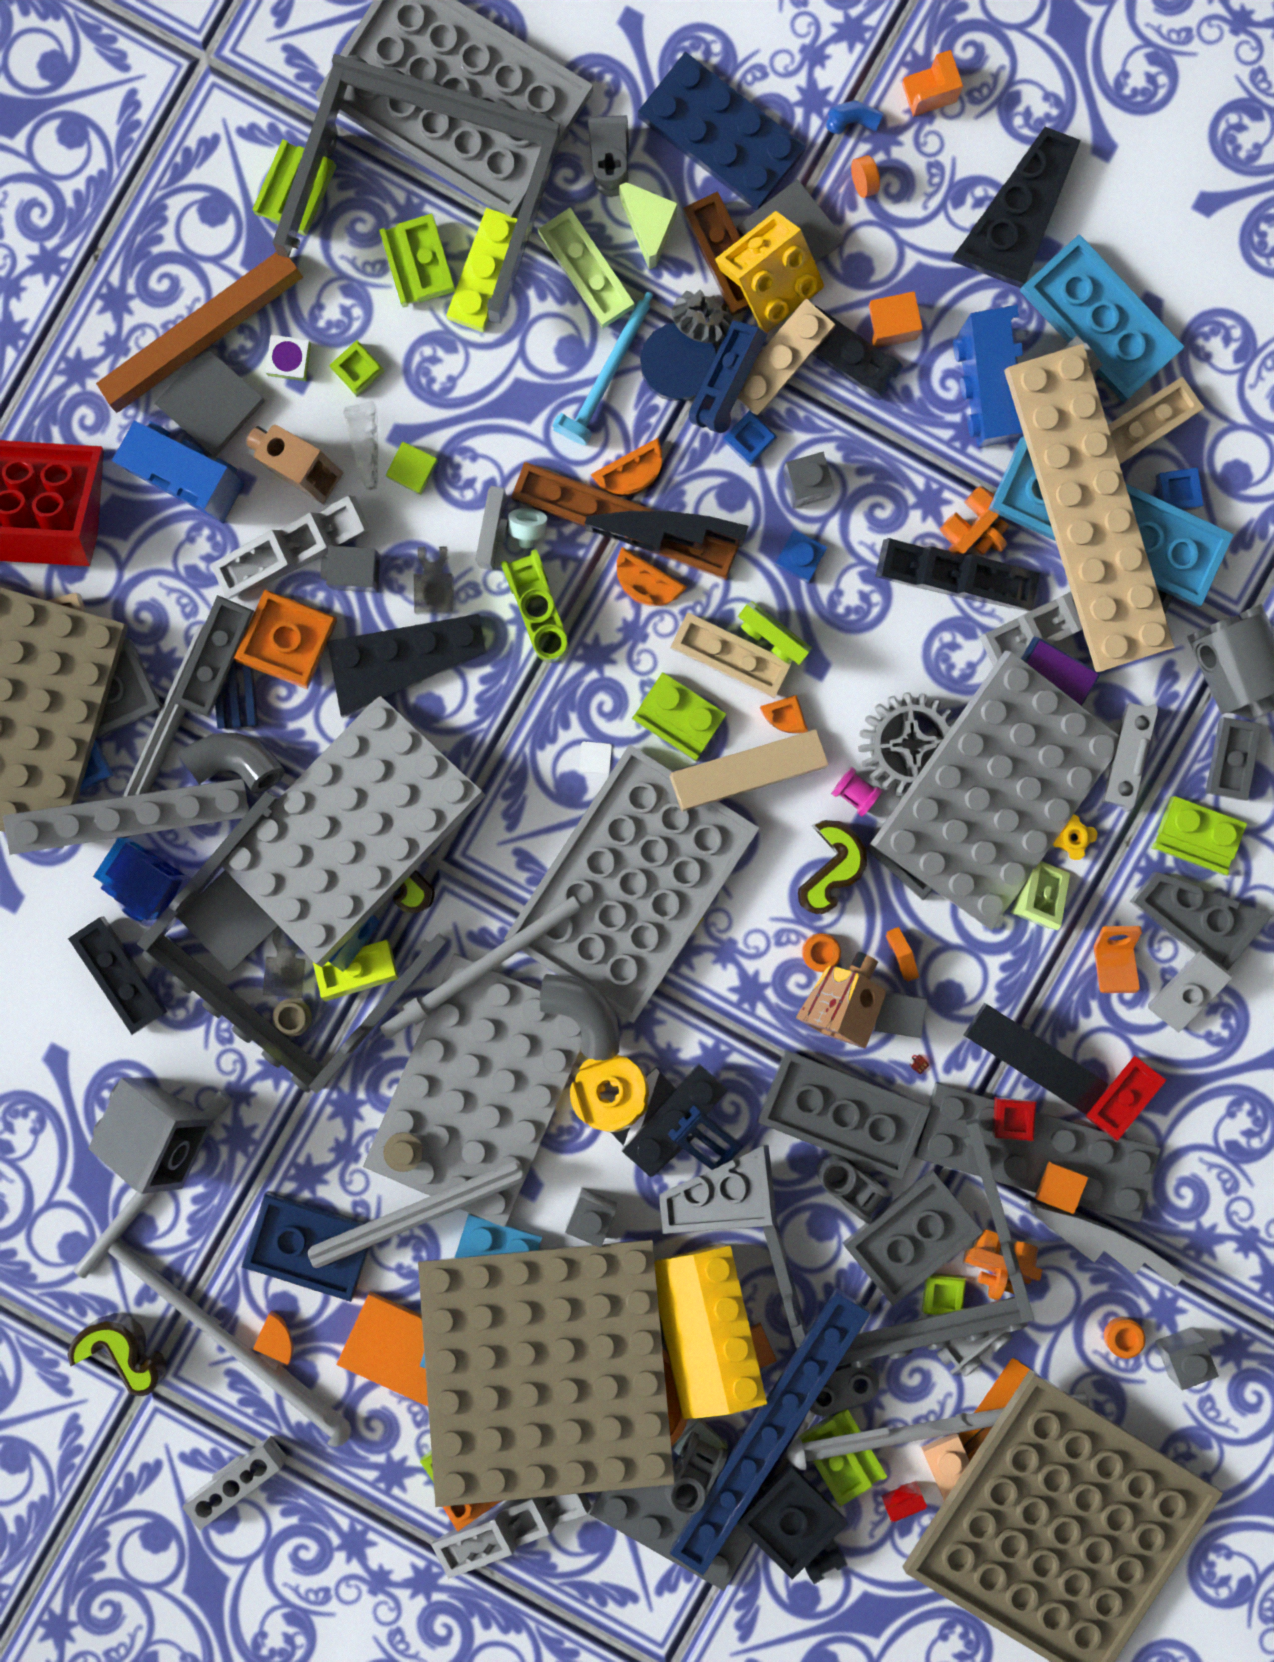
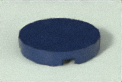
M675 323L666 324L653 331L643 345L640 356L642 377L648 388L662 399L669 401L692 400L697 396L716 356L715 348L712 343H702L689 338L679 330Z

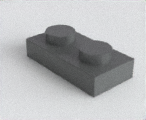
M1226 717L1219 718L1205 794L1248 801L1262 724Z

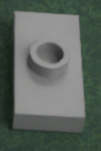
M491 486L488 489L475 559L480 568L492 571L494 569L498 542L505 543L508 531V520L503 519L507 494L505 489L501 487Z
M1200 950L1148 1003V1008L1179 1033L1233 979L1232 974L1204 951Z

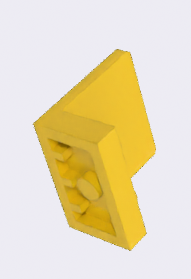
M777 211L773 212L715 258L720 271L741 287L759 327L766 333L792 314L805 299H811L824 288V282L801 229Z

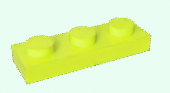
M486 207L446 316L448 320L484 333L489 319L487 303L489 298H492L517 218H511L506 214Z

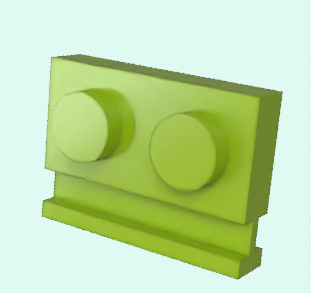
M282 139L252 208L255 215L263 216L279 225L305 148L301 146L296 147L289 144L287 140ZM324 156L298 233L303 236L308 234L336 169L335 162Z
M432 213L396 224V227L387 230L385 228L379 229L403 308L417 301L421 303L455 292L454 282Z
M754 601L746 604L737 616L744 621L741 628L758 641L763 636L774 645L771 651L789 665L792 661L800 665L812 649L810 645Z
M662 672L632 717V720L696 761L725 718L726 713Z
M1172 796L1169 799L1157 831L1158 836L1151 849L1220 875L1228 876L1230 863L1235 858L1247 823Z
M845 1409L833 1416H828L798 1435L802 1443L860 1433L861 1431L849 1410ZM871 1449L812 1460L839 1507L873 1487V1483L887 1478L886 1473Z

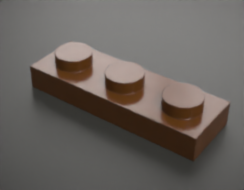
M717 191L683 207V215L731 315L734 316L749 309L750 306L741 287L720 271L715 258L741 238Z

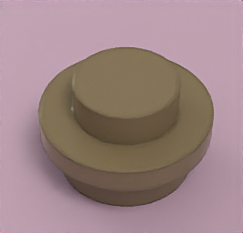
M288 998L281 1001L273 1012L274 1026L285 1036L295 1037L303 1034L312 1022L310 1007L306 1002L298 998Z
M407 1132L394 1134L384 1146L383 1155L385 1162L391 1169L398 1172L413 1170L420 1163L423 1156V1147L420 1140L415 1135Z

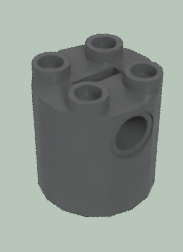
M1262 604L1240 613L1242 621L1239 615H1236L1187 636L1221 715L1232 713L1251 720L1274 710V630Z

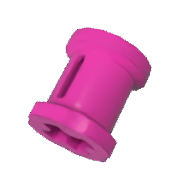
M850 767L834 787L831 794L834 797L841 796L858 809L857 814L863 817L878 799L882 789L878 786L873 788L856 775L855 768Z

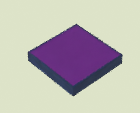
M1036 636L1032 638L1021 657L1025 663L1080 706L1084 704L1101 673L1096 672L1094 669Z

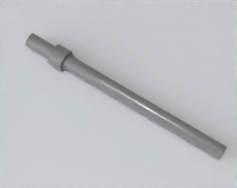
M572 896L423 998L419 999L416 997L403 1006L405 1010L380 1026L381 1031L387 1039H390L412 1023L415 1025L419 1024L430 1016L429 1012L581 910L582 907L576 898Z
M219 1091L202 1112L216 1120L231 1102V1098L223 1091ZM213 1122V1124H212V1126H211V1128H210V1130H209V1132H208V1135H209V1133L213 1130V1128L215 1127L214 1122ZM135 1193L76 1265L74 1272L79 1277L87 1278L155 1193Z

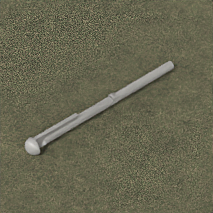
M117 1240L110 1247L108 1253L330 1436L326 1443L327 1445L339 1447L348 1441L351 1435V1426L348 1420L344 1419L281 1365L278 1364L276 1370L273 1369L240 1340L220 1327L222 1322L219 1319L208 1315L121 1241Z
M1085 1392L1071 1395L1089 1406L1088 1397ZM1004 1408L972 1414H956V1417L893 1429L886 1427L802 1443L801 1439L798 1438L788 1448V1459L795 1468L806 1470L807 1461L992 1427Z

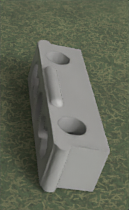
M1128 703L1125 707L1119 731L1120 738L1117 751L1112 759L1102 803L1122 807L1124 812L1131 810L1135 805L1158 712L1155 704L1147 707Z
M269 1436L247 1454L237 1456L216 1472L210 1482L185 1500L182 1508L200 1531L277 1473L288 1458L272 1436ZM257 1459L263 1460L267 1465L266 1467L259 1465L255 1473L247 1471L252 1469ZM229 1480L236 1481L240 1487L233 1486ZM214 1494L220 1495L213 1506L205 1504L204 1501L209 1502Z

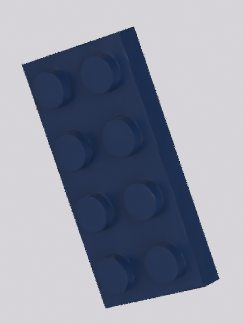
M686 51L638 110V118L756 211L773 193L803 155L806 145Z

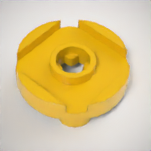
M618 1054L608 1060L588 1059L578 1069L580 1072L577 1074L575 1082L572 1081L570 1088L571 1104L576 1115L592 1128L605 1132H619L635 1124L646 1113L649 1097L648 1081L642 1069L631 1059ZM608 1082L613 1087L619 1088V1093L615 1095L616 1100L612 1103L608 1099H601L600 1093L606 1091L605 1084Z

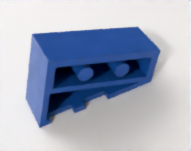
M1018 304L970 313L957 334V338L953 340L956 362H962L964 376L960 378L962 397L964 400L969 399L971 414L967 417L968 431L971 438L976 437L978 448L1018 441L1024 436L1004 372L1006 368L1018 364V356H1023L1022 343L1014 344L1011 322L1013 318L1019 317Z
M134 420L112 461L127 472L224 523L245 484L235 475L238 469L220 458L214 461L202 455L204 450L185 439L179 443L169 438L170 432L152 421H149L147 426Z

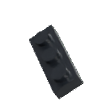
M105 916L97 918L68 938L131 1035L136 1034L168 1012Z
M698 1063L622 1148V1152L651 1178L679 1146L669 1137V1131L672 1128L678 1131L682 1127L678 1122L682 1117L688 1120L692 1116L689 1110L693 1105L707 1115L726 1094L728 1088Z

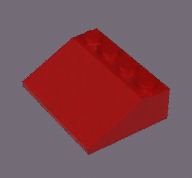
M0 440V561L73 566L91 565L98 537L104 458L102 446Z

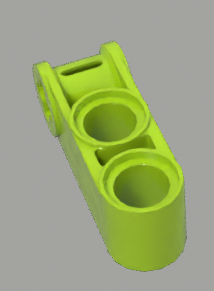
M537 549L532 550L531 555L510 563L507 560L502 561L501 565L511 593L515 596L535 652L544 662L557 663L561 661L568 653V639L548 587V578ZM534 599H544L548 603L547 612L541 617L529 615L527 612L529 603ZM547 635H557L562 642L560 649L553 654L543 652L540 648L542 639Z

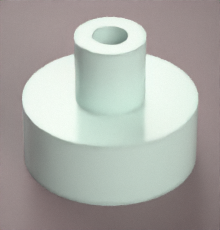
M520 508L509 513L508 533L518 538V545L520 547L532 548L534 540L545 536L547 516L543 512L530 508Z

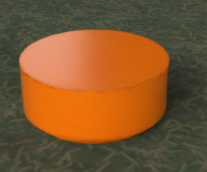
M869 155L853 159L851 173L859 196L866 198L877 194L880 190V174L874 159Z
M816 933L805 940L802 946V958L805 964L812 970L824 972L829 966H837L841 958V948L834 937L825 933Z
M1122 1316L1112 1319L1104 1330L1105 1344L1117 1357L1124 1359L1133 1358L1140 1354L1145 1346L1146 1336L1142 1327L1129 1317Z

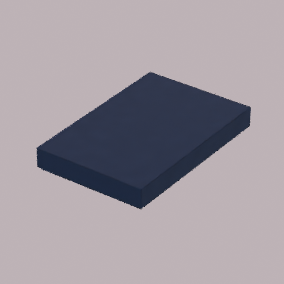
M267 1191L264 1193L241 1267L352 1302L370 1247L320 1268L312 1266L308 1257V1250L316 1244L364 1225L366 1222Z

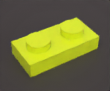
M388 940L362 947L344 972L333 966L329 961L323 967L313 962L320 996L325 1002L399 979L391 944Z

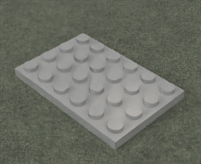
M373 0L340 53L344 57L349 55L358 56L368 64L383 69L385 67L396 68L406 76L418 80L423 78L432 79L441 84L442 87L457 92L467 90L475 93L480 99L489 102H506L513 105L517 110L531 115L535 113L545 114L551 117L554 122L560 123V144L593 93V84L457 0ZM332 68L315 93L320 102ZM350 85L347 86L338 112L484 204L511 218H515L523 204L542 146L538 143Z
M1004 651L870 844L980 924L993 930L1028 880L1032 870L1038 866L1115 756L1120 736L1013 652Z
M380 696L370 703L270 808L273 811L269 817L265 815L221 866L315 964L323 967L486 795Z
M629 744L506 934L504 940L507 941L574 896L582 909L521 949V951L558 975L588 983L606 997L616 1013L634 1024L758 832L759 827L719 801L681 812L670 779L672 771Z
M454 953L440 985L472 965L475 961ZM494 969L490 970L429 1012L430 1016L425 1019L363 1167L429 1196L513 1161L520 1162L526 1178L580 1052V1027L570 1017L541 1012L539 1004L541 989ZM396 1133H411L422 1144V1159L417 1167L411 1171H395L385 1162L383 1155L384 1146L388 1139ZM524 1181L460 1209L505 1227Z

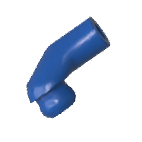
M856 100L835 105L829 110L826 128L830 132L840 135L845 131L847 124L856 122L877 131L884 112Z

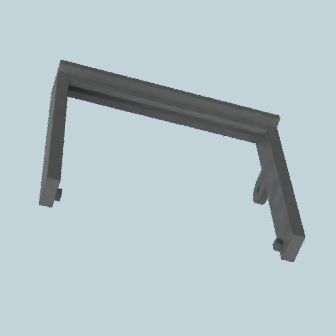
M334 54L332 58L333 67L272 242L277 254L289 258L292 247L299 248L300 239L296 238L323 156L331 157L336 147L338 132L335 121L348 85L538 143L542 146L492 298H489L487 303L489 320L501 324L560 145V123L554 122L551 117L542 113L531 115L519 111L513 105L499 101L493 103L480 99L475 93L467 90L457 92L444 88L432 79L423 78L418 80L406 76L403 72L393 67H385L384 69L368 64L358 56L349 55L344 57Z
M266 791L137 944L145 950L142 956L149 963L157 968L164 966L175 975L172 981L179 988L187 993L194 991L204 1000L202 1006L209 1013L217 1018L223 1015L234 1025L231 1028L232 1031L240 1039L247 1043L254 1041L264 1050L261 1053L262 1056L270 1064L277 1068H280L282 1065L293 1074L291 1080L300 1089L307 1093L312 1090L318 1094L448 940L440 933L431 942L425 939L420 945L424 949L362 1024L344 1042L325 1067L319 1064L165 935L220 871L221 865L230 856L231 852L237 848L264 815L269 817L273 811L270 808L279 798L272 792Z
M978 1118L966 1121L970 1136L964 1137L966 1146L972 1145L1015 1297L859 1333L838 1366L851 1363L854 1368L872 1364L874 1358L889 1355L891 1359L902 1358L910 1355L914 1348L927 1346L929 1350L940 1349L950 1345V1340L965 1337L968 1341L979 1340L989 1335L988 1331L1004 1328L1007 1332L1017 1331L1027 1327V1322L1034 1320ZM778 1223L773 1226H763L797 1350L808 1333Z

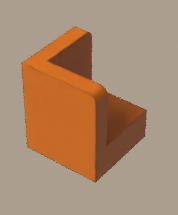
M951 50L936 54L931 68L906 76L902 81L913 117L956 103L963 88Z
M915 291L870 301L869 311L874 330L871 340L873 346L882 348L918 339L923 328Z

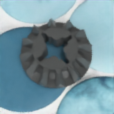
M686 290L681 297H677L672 307V317L679 330L689 338L702 343L722 341L733 318L732 315L726 312L727 304L716 302L715 295L711 297L705 296L701 290L695 294ZM697 311H702L703 314H704V316L709 318L708 321H707V323H706L705 318H703L702 313L697 312Z

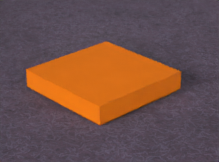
M264 589L234 659L238 663L308 690L326 649L327 641L330 640L336 626L337 617Z

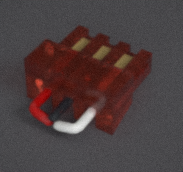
M920 1054L918 1056L913 1055L909 1059L911 1063L909 1066L920 1075L929 1066L928 1062Z

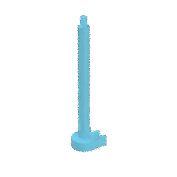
M646 292L643 300L638 301L576 419L573 420L560 413L552 425L554 427L553 431L578 444H588L592 432L586 427L646 317L653 294Z

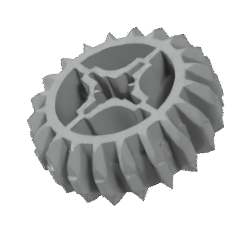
M910 692L903 694L902 705H900L895 696L889 697L888 705L890 711L879 703L875 706V711L880 716V719L871 715L865 718V722L873 727V730L863 729L859 732L860 737L870 739V744L858 746V751L861 753L870 751L872 757L861 762L862 766L868 767L875 764L877 767L869 775V778L873 781L884 775L886 778L881 784V789L888 790L893 782H895V795L902 796L906 785L910 787L919 775V766H921L923 753L927 750L937 749L954 724L947 725L945 721L953 714L951 709H947L939 715L936 711L939 709L941 701L935 699L929 707H926L927 695L923 693L917 697L916 704H913ZM902 714L903 723L901 724L898 738L881 741L882 732L887 723L893 717ZM915 714L927 719L935 727L939 737L924 735L919 730ZM907 734L911 735L912 741L929 743V745H923L913 750L915 752L914 756L911 755L910 750L907 748L892 746L908 740ZM882 753L899 755L903 760L904 769H907V776L894 771L886 763Z

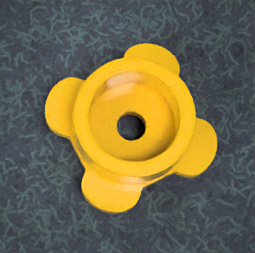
M1073 814L1052 845L1068 852L1070 859L1080 860L1085 856L1084 850L1089 843L1096 841L1097 831L1093 827H1086L1080 822L1079 817ZM1072 834L1077 835L1076 841L1071 840Z

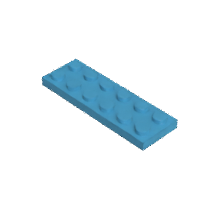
M1023 436L1015 448L988 510L1056 541ZM1126 484L1157 589L1195 607L1202 606L1234 534Z

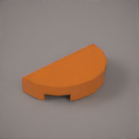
M656 438L591 474V478L601 489L612 495L629 497L644 492L655 482L661 471L662 448L659 439Z
M621 547L617 558V578L623 591L635 602L646 606H664L677 600L687 589V586Z

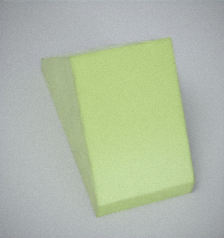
M626 182L619 185L620 201L649 269L657 266L676 220L677 203Z
M1040 861L1019 891L1010 913L1042 927L1059 930L1062 925L1070 873Z

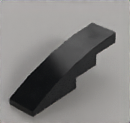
M623 511L587 516L585 520V529L588 532L658 554L664 539L700 551L705 536L742 547L749 527L748 525L711 516L673 511Z
M887 538L883 539L875 577L959 598L1032 611L1040 573L973 554L965 556L933 546L920 547Z
M983 1003L963 1036L1085 1115L1088 1114L1109 1085L986 1003Z

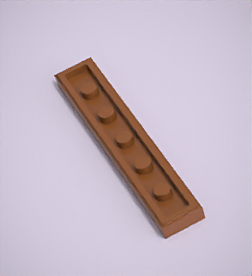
M275 252L103 377L96 385L110 407L116 413L120 412L303 278L302 274L290 258L280 256Z
M524 462L511 499L582 527H585L587 516L623 511H654L528 462ZM705 536L701 551L665 539L659 554L649 550L646 551L726 581L739 546Z

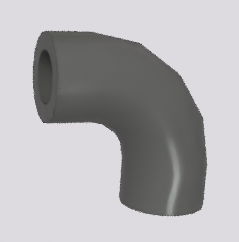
M237 732L214 733L191 743L177 752L199 785L217 773L234 771L243 778L252 792L260 793L276 785L285 774L279 761L262 743Z
M545 974L540 991V1011L560 1014L573 1019L581 1030V1052L589 1059L608 1060L617 1056L620 1043L619 1025L616 1012L606 997L586 982L567 976Z

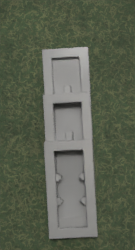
M348 495L318 513L310 512L280 530L272 529L210 565L226 599H232L327 555L328 546H344L370 532L371 529L356 497Z
M1069 592L979 636L993 666H995L1004 651L1013 652L1021 659L1034 636L1043 639L1049 644H1053L1083 628L1072 592Z
M1030 1200L1025 1205L1034 1216L1094 1263L1105 1251L1134 1275L1146 1263L1175 1287L1185 1276L1175 1266L1142 1243L1104 1223L1078 1213L1072 1214L1057 1207Z
M585 1493L510 1500L482 1514L458 1532L455 1528L432 1542L431 1546L448 1579L512 1555L518 1546L550 1535L555 1526L587 1515L592 1506Z

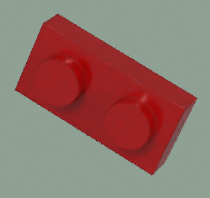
M1134 1055L1088 1112L1086 1118L1115 1141H1118L1166 1082V1079Z

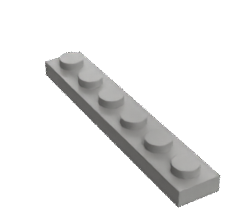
M240 778L3 815L9 855L244 818L249 809L244 780Z

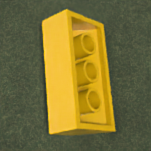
M718 1244L654 1260L659 1317L682 1419L729 1415L766 1405L767 1400L731 1245Z

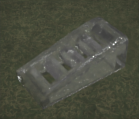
M368 401L345 407L343 413L361 481L366 489L370 491L377 489L379 413L375 403Z

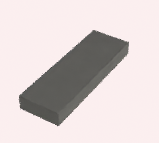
M219 595L216 596L172 700L173 703L210 718L234 662V656L255 612L254 610Z

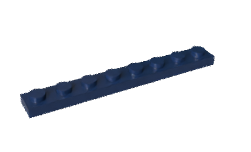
M836 1288L766 1397L767 1404L759 1408L729 1455L721 1473L714 1481L704 1505L698 1512L691 1515L673 1543L670 1555L701 1575L705 1574L870 1315L869 1308Z

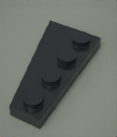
M1045 126L986 211L974 225L964 242L957 249L951 261L1022 288L1028 278L1081 140Z
M479 614L327 641L340 716L342 718L368 706L380 696L386 699L390 695L406 688H411L432 676L444 673L487 653Z

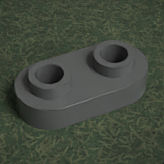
M851 1363L836 1367L837 1370L832 1373L822 1391L830 1393V1398L825 1402H820L816 1399L809 1410L816 1415L827 1416L870 1401L875 1397L879 1389V1379L874 1368L870 1364L854 1368ZM862 1378L867 1381L866 1386L862 1389L853 1387L857 1379Z

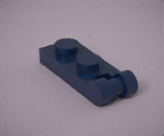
M732 321L690 408L689 420L693 425L702 428L707 427L709 430L720 434L728 430L731 424L730 412L768 336L761 328Z

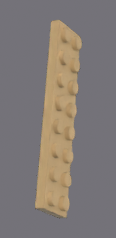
M1076 345L1006 368L1004 372L1095 671L1101 672L1175 648L1084 345Z

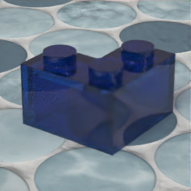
M117 838L93 875L95 879L103 883L100 887L102 891L124 905L122 912L138 922H143L144 919L147 921L158 919L173 899L192 879L130 838Z

